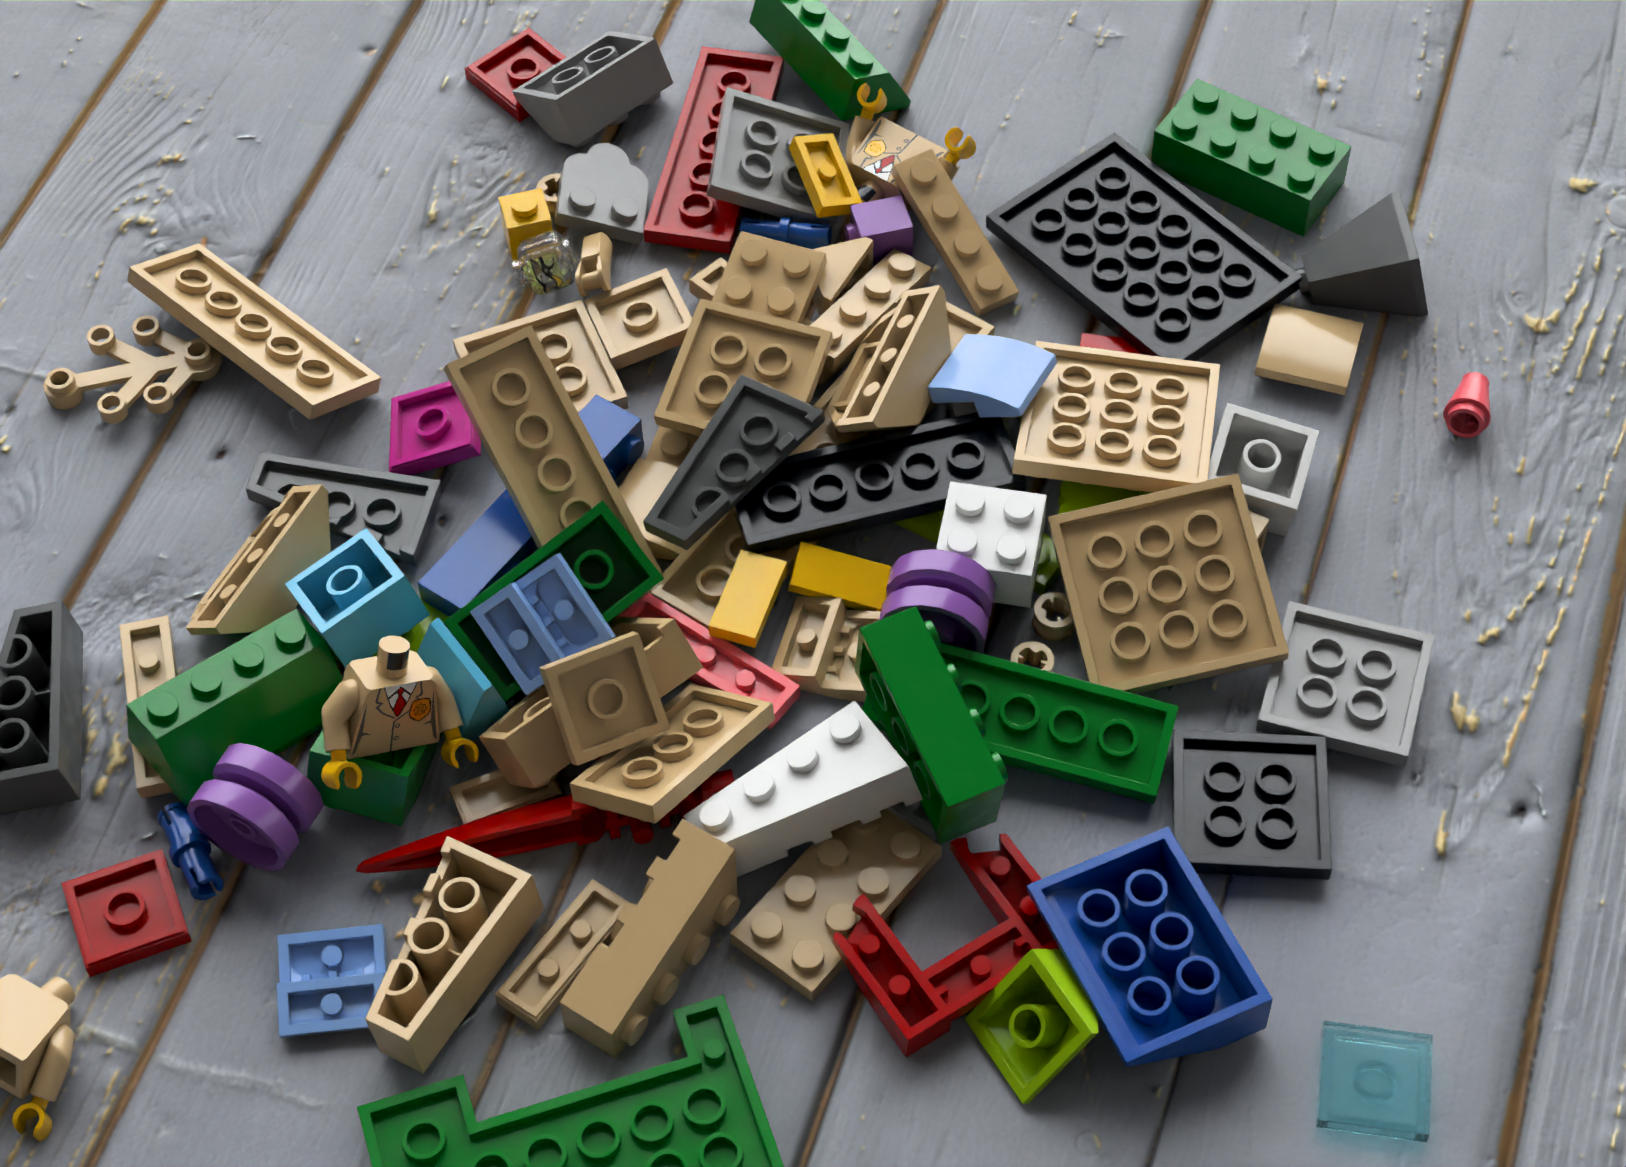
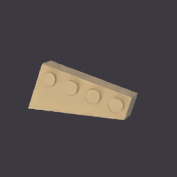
M620 617L609 626L616 635L615 638L632 631L639 633L660 698L704 668L675 619ZM545 684L527 695L479 736L509 785L541 788L553 781L559 771L571 763Z
M683 818L672 833L673 837L678 839V844L668 859L665 861L657 856L646 872L649 880L638 904H631L627 901L615 918L616 922L611 932L612 943L610 946L604 943L597 945L560 1001L564 1027L615 1059L627 1044L633 1046L639 1041L646 1030L650 1014L658 1004L665 1005L669 1002L678 988L681 974L689 964L694 966L700 962L709 947L712 934L719 925H728L740 906L735 849Z

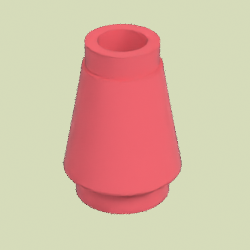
M1470 372L1465 374L1444 408V420L1448 429L1454 435L1462 438H1472L1479 435L1490 423L1489 380L1481 373Z

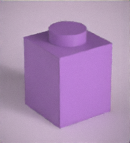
M902 195L850 205V224L844 225L845 240L850 241L863 237L872 239L873 265L878 264L894 248L913 257V225Z

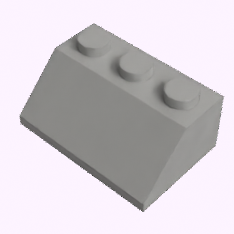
M608 31L512 92L515 99L553 141L580 147L592 142L596 138L595 133L606 126H613L626 120L629 116L628 112L639 105L650 104L659 99L661 96L660 92L674 83L655 38Z

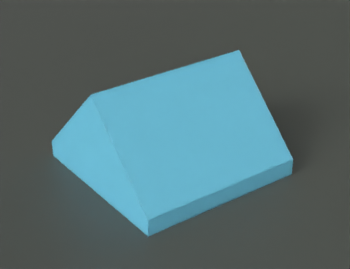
M438 617L431 622L417 653L426 666L435 667L451 689L463 725L459 727L462 738L471 741L479 740V736L509 712L510 709Z

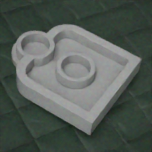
M598 143L593 145L587 154L577 153L569 156L565 160L560 174L554 224L592 234L602 232L609 238L639 245L644 233L649 187L647 176L639 168L629 164V158L621 148L610 143Z

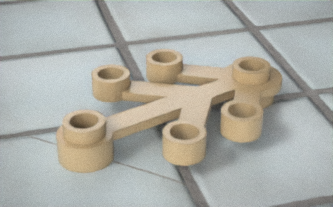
M144 315L137 318L132 324L136 342L142 346L154 345L169 353V355L160 357L149 355L116 339L114 331L110 326L97 325L92 327L86 336L91 351L96 355H107L124 364L79 374L67 368H56L48 373L43 388L52 407L59 410H67L77 406L82 401L84 391L127 382L118 393H106L97 402L102 420L109 424H116L127 417L128 409L142 394L147 409L154 414L168 412L174 405V399L191 380L205 381L218 373L223 356L221 352L204 339L196 338L187 342L161 330L156 317ZM152 329L149 332H143L144 330ZM107 338L106 340H104V341H102V342H97V341L100 340V339ZM172 373L165 383H153L159 375ZM164 396L160 400H154L156 397ZM112 406H118L116 409L107 410Z

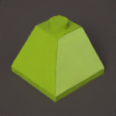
M1031 949L965 1018V1021L1022 1104L1030 1103L1098 1034V1017L1060 949Z

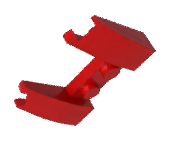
M1006 833L999 834L1000 850L971 853L968 848L967 837L957 838L950 843V850L999 925L925 970L921 971L865 894L857 897L853 903L852 911L859 915L861 919L849 938L846 940L844 935L835 932L832 937V943L858 987L906 1058L951 1030V1022L975 1008L1031 949H1059L1026 891L1028 884L1040 880L1041 877Z

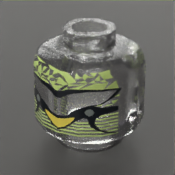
M551 230L521 241L517 248L518 259L512 261V268L520 286L528 284L535 294L545 295L574 283L575 272L580 263V258L570 236L563 238L559 232Z

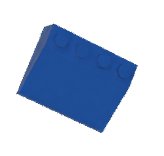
M1168 826L1027 885L1026 891L1125 1067L1219 1049L1266 1028L1273 998Z

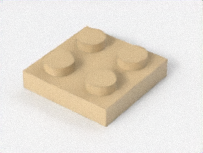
M667 268L583 300L615 371L682 345L692 320Z
M632 631L539 667L570 761L576 766L670 729L640 635L637 632Z

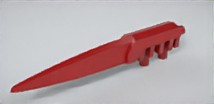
M732 769L713 773L696 790L659 820L660 827L671 826L669 815L680 813L681 819H685L683 817L685 814L712 797L713 794L718 793L733 783L735 780ZM571 794L489 816L405 844L362 861L358 864L356 872L367 874L438 867L442 859L440 851L447 836L498 858L576 841L578 846L597 842L607 830L611 840L621 838L619 827L629 824L636 843H648L652 840L654 834L650 822L640 821L637 818L608 810H601L594 806L573 801Z

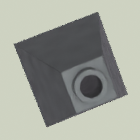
M1400 191L1390 193L1301 255L1304 267L1295 269L1302 276V281L1299 283L1301 295L1310 293L1313 305L1414 317L1428 315L1419 255Z

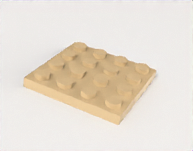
M1036 341L1035 346L1055 354L1057 364L1022 414L1012 474L1153 493L1208 480L1220 364Z
M1238 473L1048 516V526L1088 682L1138 694L1288 660L1289 650Z

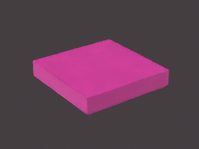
M450 381L391 398L389 472L412 476L481 455V439Z

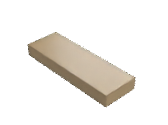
M592 879L494 994L496 1003L538 1030L558 1007L561 999L597 945L604 943L608 946L612 942L611 932L616 922L615 918L627 900Z

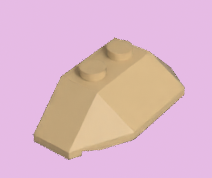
M941 285L903 291L895 301L898 306L885 314L861 341L826 409L840 433L886 430L920 424L931 401L927 387L951 355L946 297Z
M323 484L293 486L284 496L280 506L272 510L252 532L196 606L191 616V621L186 626L191 635L256 632L296 608L299 603L285 583L331 552L328 490Z

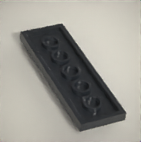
M978 412L789 455L733 507V511L746 550L761 554L799 545L801 541L806 543L943 511L950 481L1025 491L1026 477L1025 475L1012 474L1015 451L1001 417H979Z

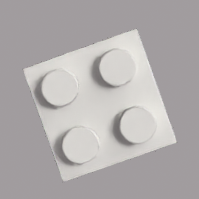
M1227 403L1211 448L1208 480L1238 473L1248 509L1270 519L1267 532L1285 537L1299 506L1319 430Z
M950 481L936 549L956 552L975 560L988 570L996 583L994 603L1030 608L1045 529L1047 495Z

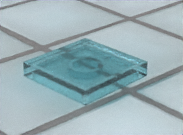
M1324 1021L1321 1028L1316 1128L1427 1143L1430 1135L1433 1035Z

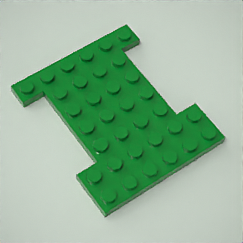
M724 994L672 1010L673 1020L686 1056L685 1058L478 1122L476 1120L463 1074L357 1106L372 1167H784Z

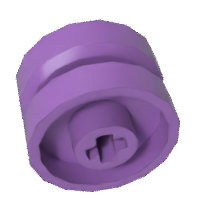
M937 549L912 551L899 557L890 569L886 587V600L882 604L879 620L916 606L923 621L930 620L933 623L941 643L983 653L988 633V619L991 617L995 599L996 583L989 571L979 563L956 552Z
M237 743L229 745L212 772L214 779L204 781L190 800L187 807L190 820L201 834H204L215 846L235 859L263 870H281L299 844L297 834L307 833L324 806L321 794L305 775L276 754L249 744Z

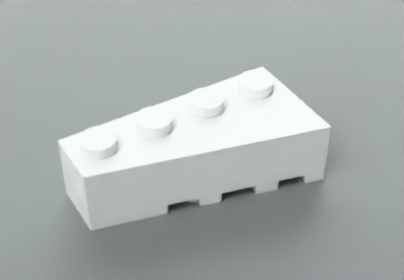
M854 700L689 811L683 817L686 821L735 849L737 877L787 857L788 849L811 841L816 845L832 838L831 831L857 820H860L862 825L882 817L881 810L900 802H904L905 806H909L923 800L909 766Z

